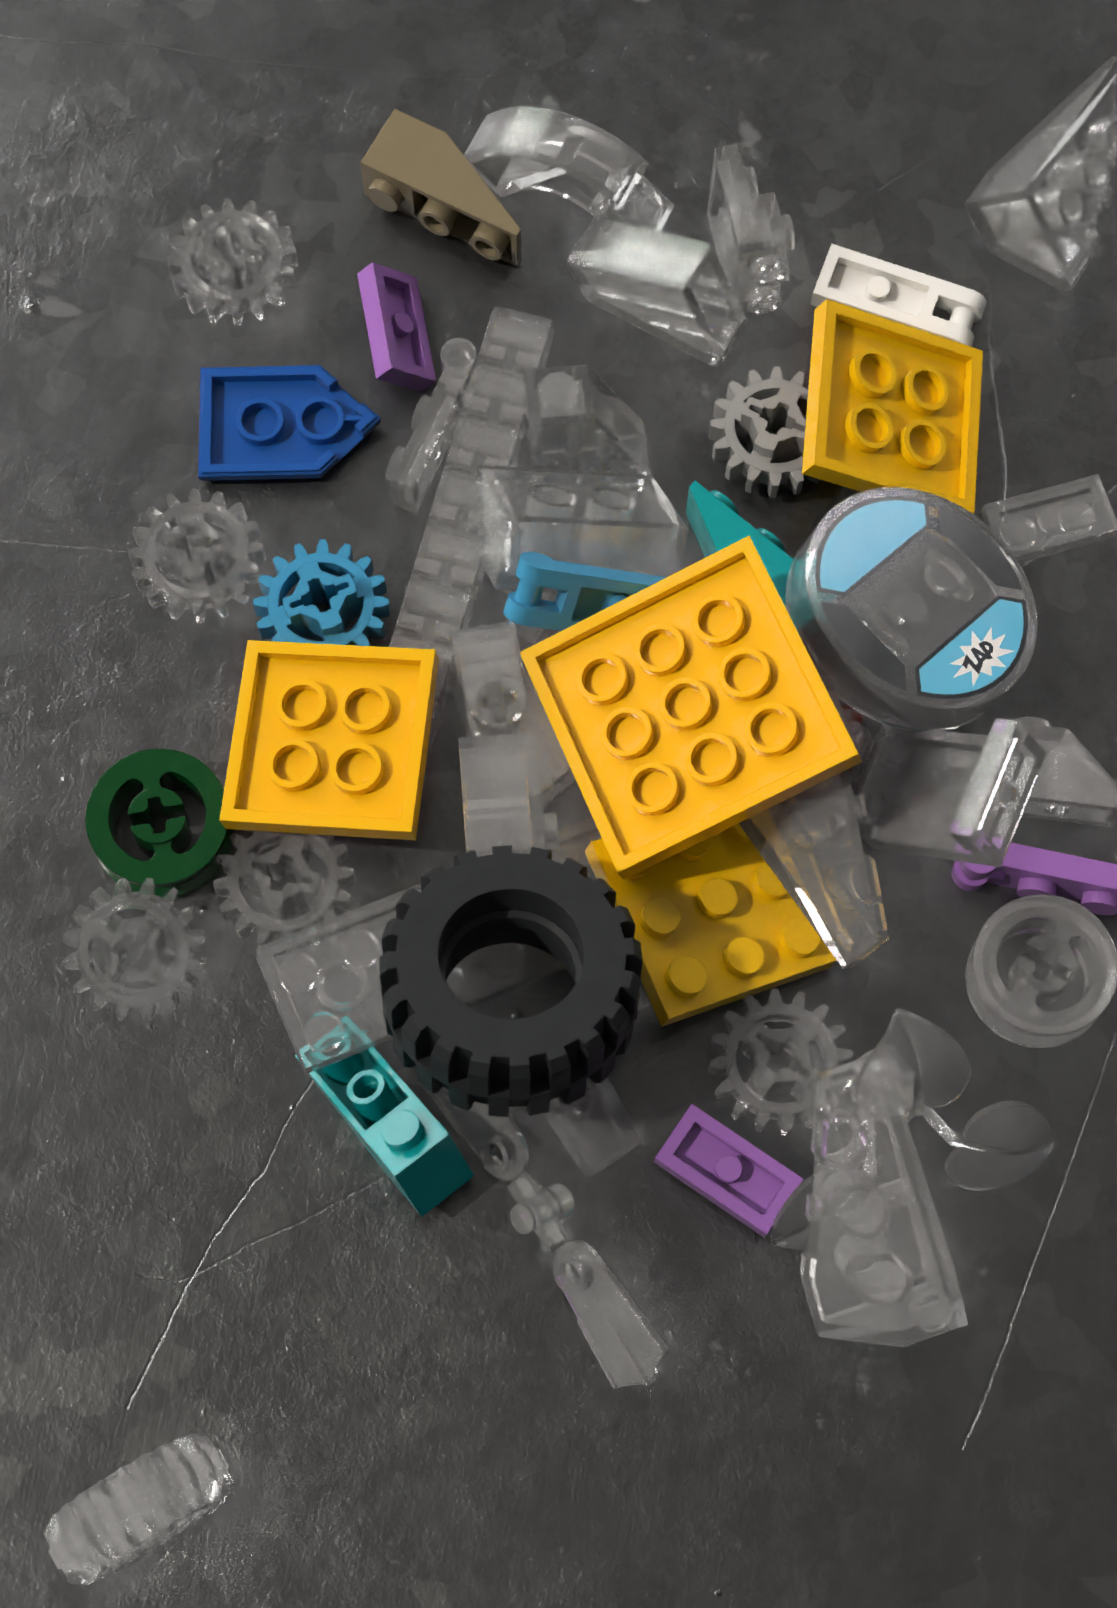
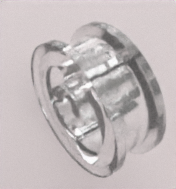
M1046 894L1017 898L995 911L983 925L969 952L965 968L967 994L979 1018L989 1029L1003 1039L1030 1048L1060 1046L1075 1040L1085 1033L1110 1003L1117 987V950L1112 937L1103 923L1082 905L1063 897ZM1020 934H1041L1028 939L1007 973V985L1009 988L1007 990L997 970L998 948L1010 938ZM1077 957L1083 969L1085 980L1081 1000L1075 1005L1060 1011H1043L1039 1009L1053 1004L1060 996L1075 973ZM1039 962L1046 964L1050 968L1044 981L1032 975Z

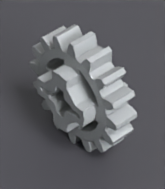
M778 366L773 367L771 377L767 380H762L760 374L755 369L750 370L747 387L744 388L740 383L732 380L728 383L727 399L717 398L714 403L713 417L715 419L710 420L708 439L716 441L713 445L712 458L714 461L729 460L725 471L726 479L732 480L740 474L747 477L745 492L751 494L758 484L761 483L767 485L769 497L776 498L780 485L787 484L793 494L798 495L801 494L804 477L816 484L821 481L820 479L802 474L806 419L803 418L802 413L805 416L807 414L808 389L803 387L805 373L798 371L792 380L788 381L783 380L781 368ZM773 430H777V431H778L777 435H776V434H772V431H773ZM740 443L747 445L750 454L742 447Z

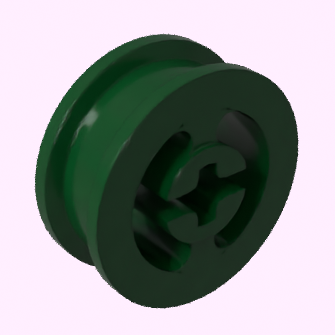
M172 749L143 750L130 754L114 763L96 782L89 796L86 808L85 823L88 839L104 871L124 890L139 897L154 900L180 898L194 893L208 884L220 872L228 859L233 844L234 829H225L219 821L224 789L216 775L195 757ZM175 789L191 794L206 809L203 832L198 841L187 852L185 851L192 840V832L188 824L190 821L182 799L172 791ZM129 804L128 815L133 826H130L140 850L151 858L146 861L128 855L117 845V824L123 810ZM167 816L166 831L154 833L153 828L156 826L155 818Z

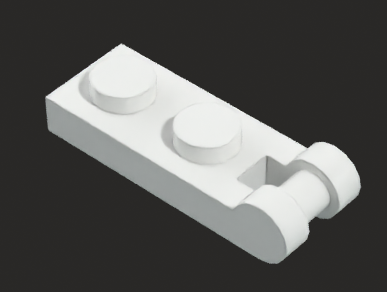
M831 244L810 305L818 307L826 299L972 347L974 334L971 329L973 323L981 320L987 300L982 294L973 289ZM935 307L948 311L951 316L950 320L933 316Z

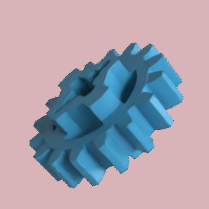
M326 539L319 540L316 553L307 554L305 548L298 543L294 545L295 560L289 563L285 559L276 556L272 560L277 576L260 575L258 579L261 592L266 595L253 599L256 616L262 617L256 623L261 639L272 638L271 641L370 646L368 637L384 639L386 635L384 622L379 619L390 616L389 599L382 597L387 592L383 575L371 576L374 569L372 559L369 556H365L354 563L352 547L347 543L339 549L337 554L329 553ZM297 584L293 594L286 597L290 589ZM325 602L329 610L319 612L316 604ZM359 617L356 624L346 633L345 631L350 621ZM304 637H308V638H311V639L316 640V641L308 640V639H305Z

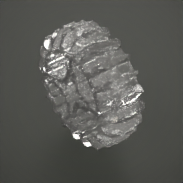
M191 1433L188 1436H181L169 1444L164 1443L148 1454H143L137 1460L120 1467L113 1474L99 1480L97 1484L78 1494L73 1501L62 1506L58 1513L51 1516L43 1532L51 1547L48 1551L57 1569L63 1570L70 1584L88 1585L137 1561L142 1556L157 1549L190 1526L198 1523L206 1515L215 1511L216 1507L226 1501L235 1486L227 1470L230 1467L220 1449L214 1447L208 1435Z

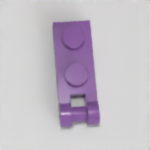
M974 837L964 844L951 869V877L954 883L965 891H976L981 889L986 883L1017 889L1018 896L1031 901L1051 902L1057 897L1081 902L1080 907L1093 914H1117V864L987 837Z

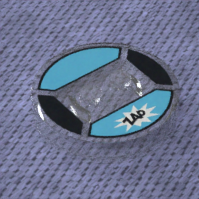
M883 487L862 491L845 498L828 511L798 550L788 573L786 609L824 685L851 708L873 720L895 728L919 732H937L955 729L978 719L1021 678L1034 653L1038 630L1036 605L1030 584L1016 557L1002 539L974 514L956 503L929 492L902 487Z

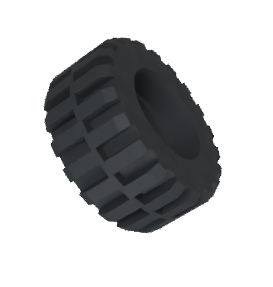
M512 845L492 846V855L477 857L475 850H471L454 856V867L446 871L441 865H436L421 876V892L411 888L406 890L396 904V918L387 921L381 939L383 955L379 957L383 1017L387 1034L393 1036L394 1051L403 1066L408 1068L416 1066L417 1082L432 1094L438 1093L444 1087L449 1090V1104L467 1111L471 1110L474 1102L488 1105V1116L509 1117V1107L527 1106L528 1115L533 1116L549 1112L550 1100L561 1097L564 1104L569 1105L586 1095L587 1079H591L594 1083H602L614 1070L616 1056L625 1054L632 1038L634 1020L637 1019L643 962L641 943L634 938L635 923L628 908L622 905L615 907L617 893L604 879L597 878L592 883L587 880L588 867L571 858H567L564 864L552 860V851L531 847L530 854L512 853ZM518 943L541 949L560 961L575 981V986L560 1003L541 1014L520 1019H502L482 1014L465 1005L451 992L446 984V980L455 966L471 953L491 945Z

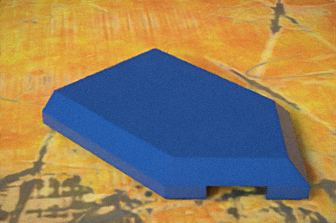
M321 365L200 368L199 481L321 478L379 425L381 418L364 403L360 404L339 386L338 380Z

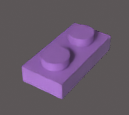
M372 262L357 273L376 379L421 392L435 383L436 377L417 277Z
M693 1104L685 1112L654 1159V1163L764 1238L803 1180L802 1177Z

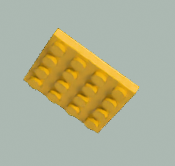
M750 536L519 652L614 867L623 880L863 762Z

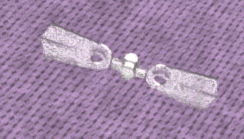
M424 1087L457 1134L465 1139L477 1155L483 1168L497 1179L512 1181L507 1188L517 1202V1205L510 1212L513 1227L522 1234L535 1231L546 1250L551 1252L556 1250L553 1259L554 1279L570 1303L577 1317V1323L612 1388L628 1385L647 1386L653 1383L659 1366L669 1350L668 1346L597 1251L585 1241L578 1239L567 1241L569 1237L565 1232L564 1219L570 1217L574 1211L573 1196L568 1188L560 1183H553L544 1188L541 1183L531 1179L526 1171L529 1163L528 1146L510 1111L509 1117L488 1116V1105L474 1102L471 1110L467 1111L449 1104L448 1089L442 1087L438 1093L432 1094ZM495 1145L500 1148L503 1161L497 1155ZM571 1264L578 1271L579 1280L573 1275Z

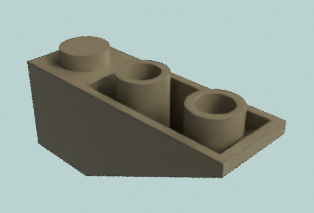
M394 109L360 162L364 195L368 196L375 205L385 211H399L419 220L426 229L436 235H450L470 244L477 253L487 259H501L518 267L521 262V228L449 135L436 127Z

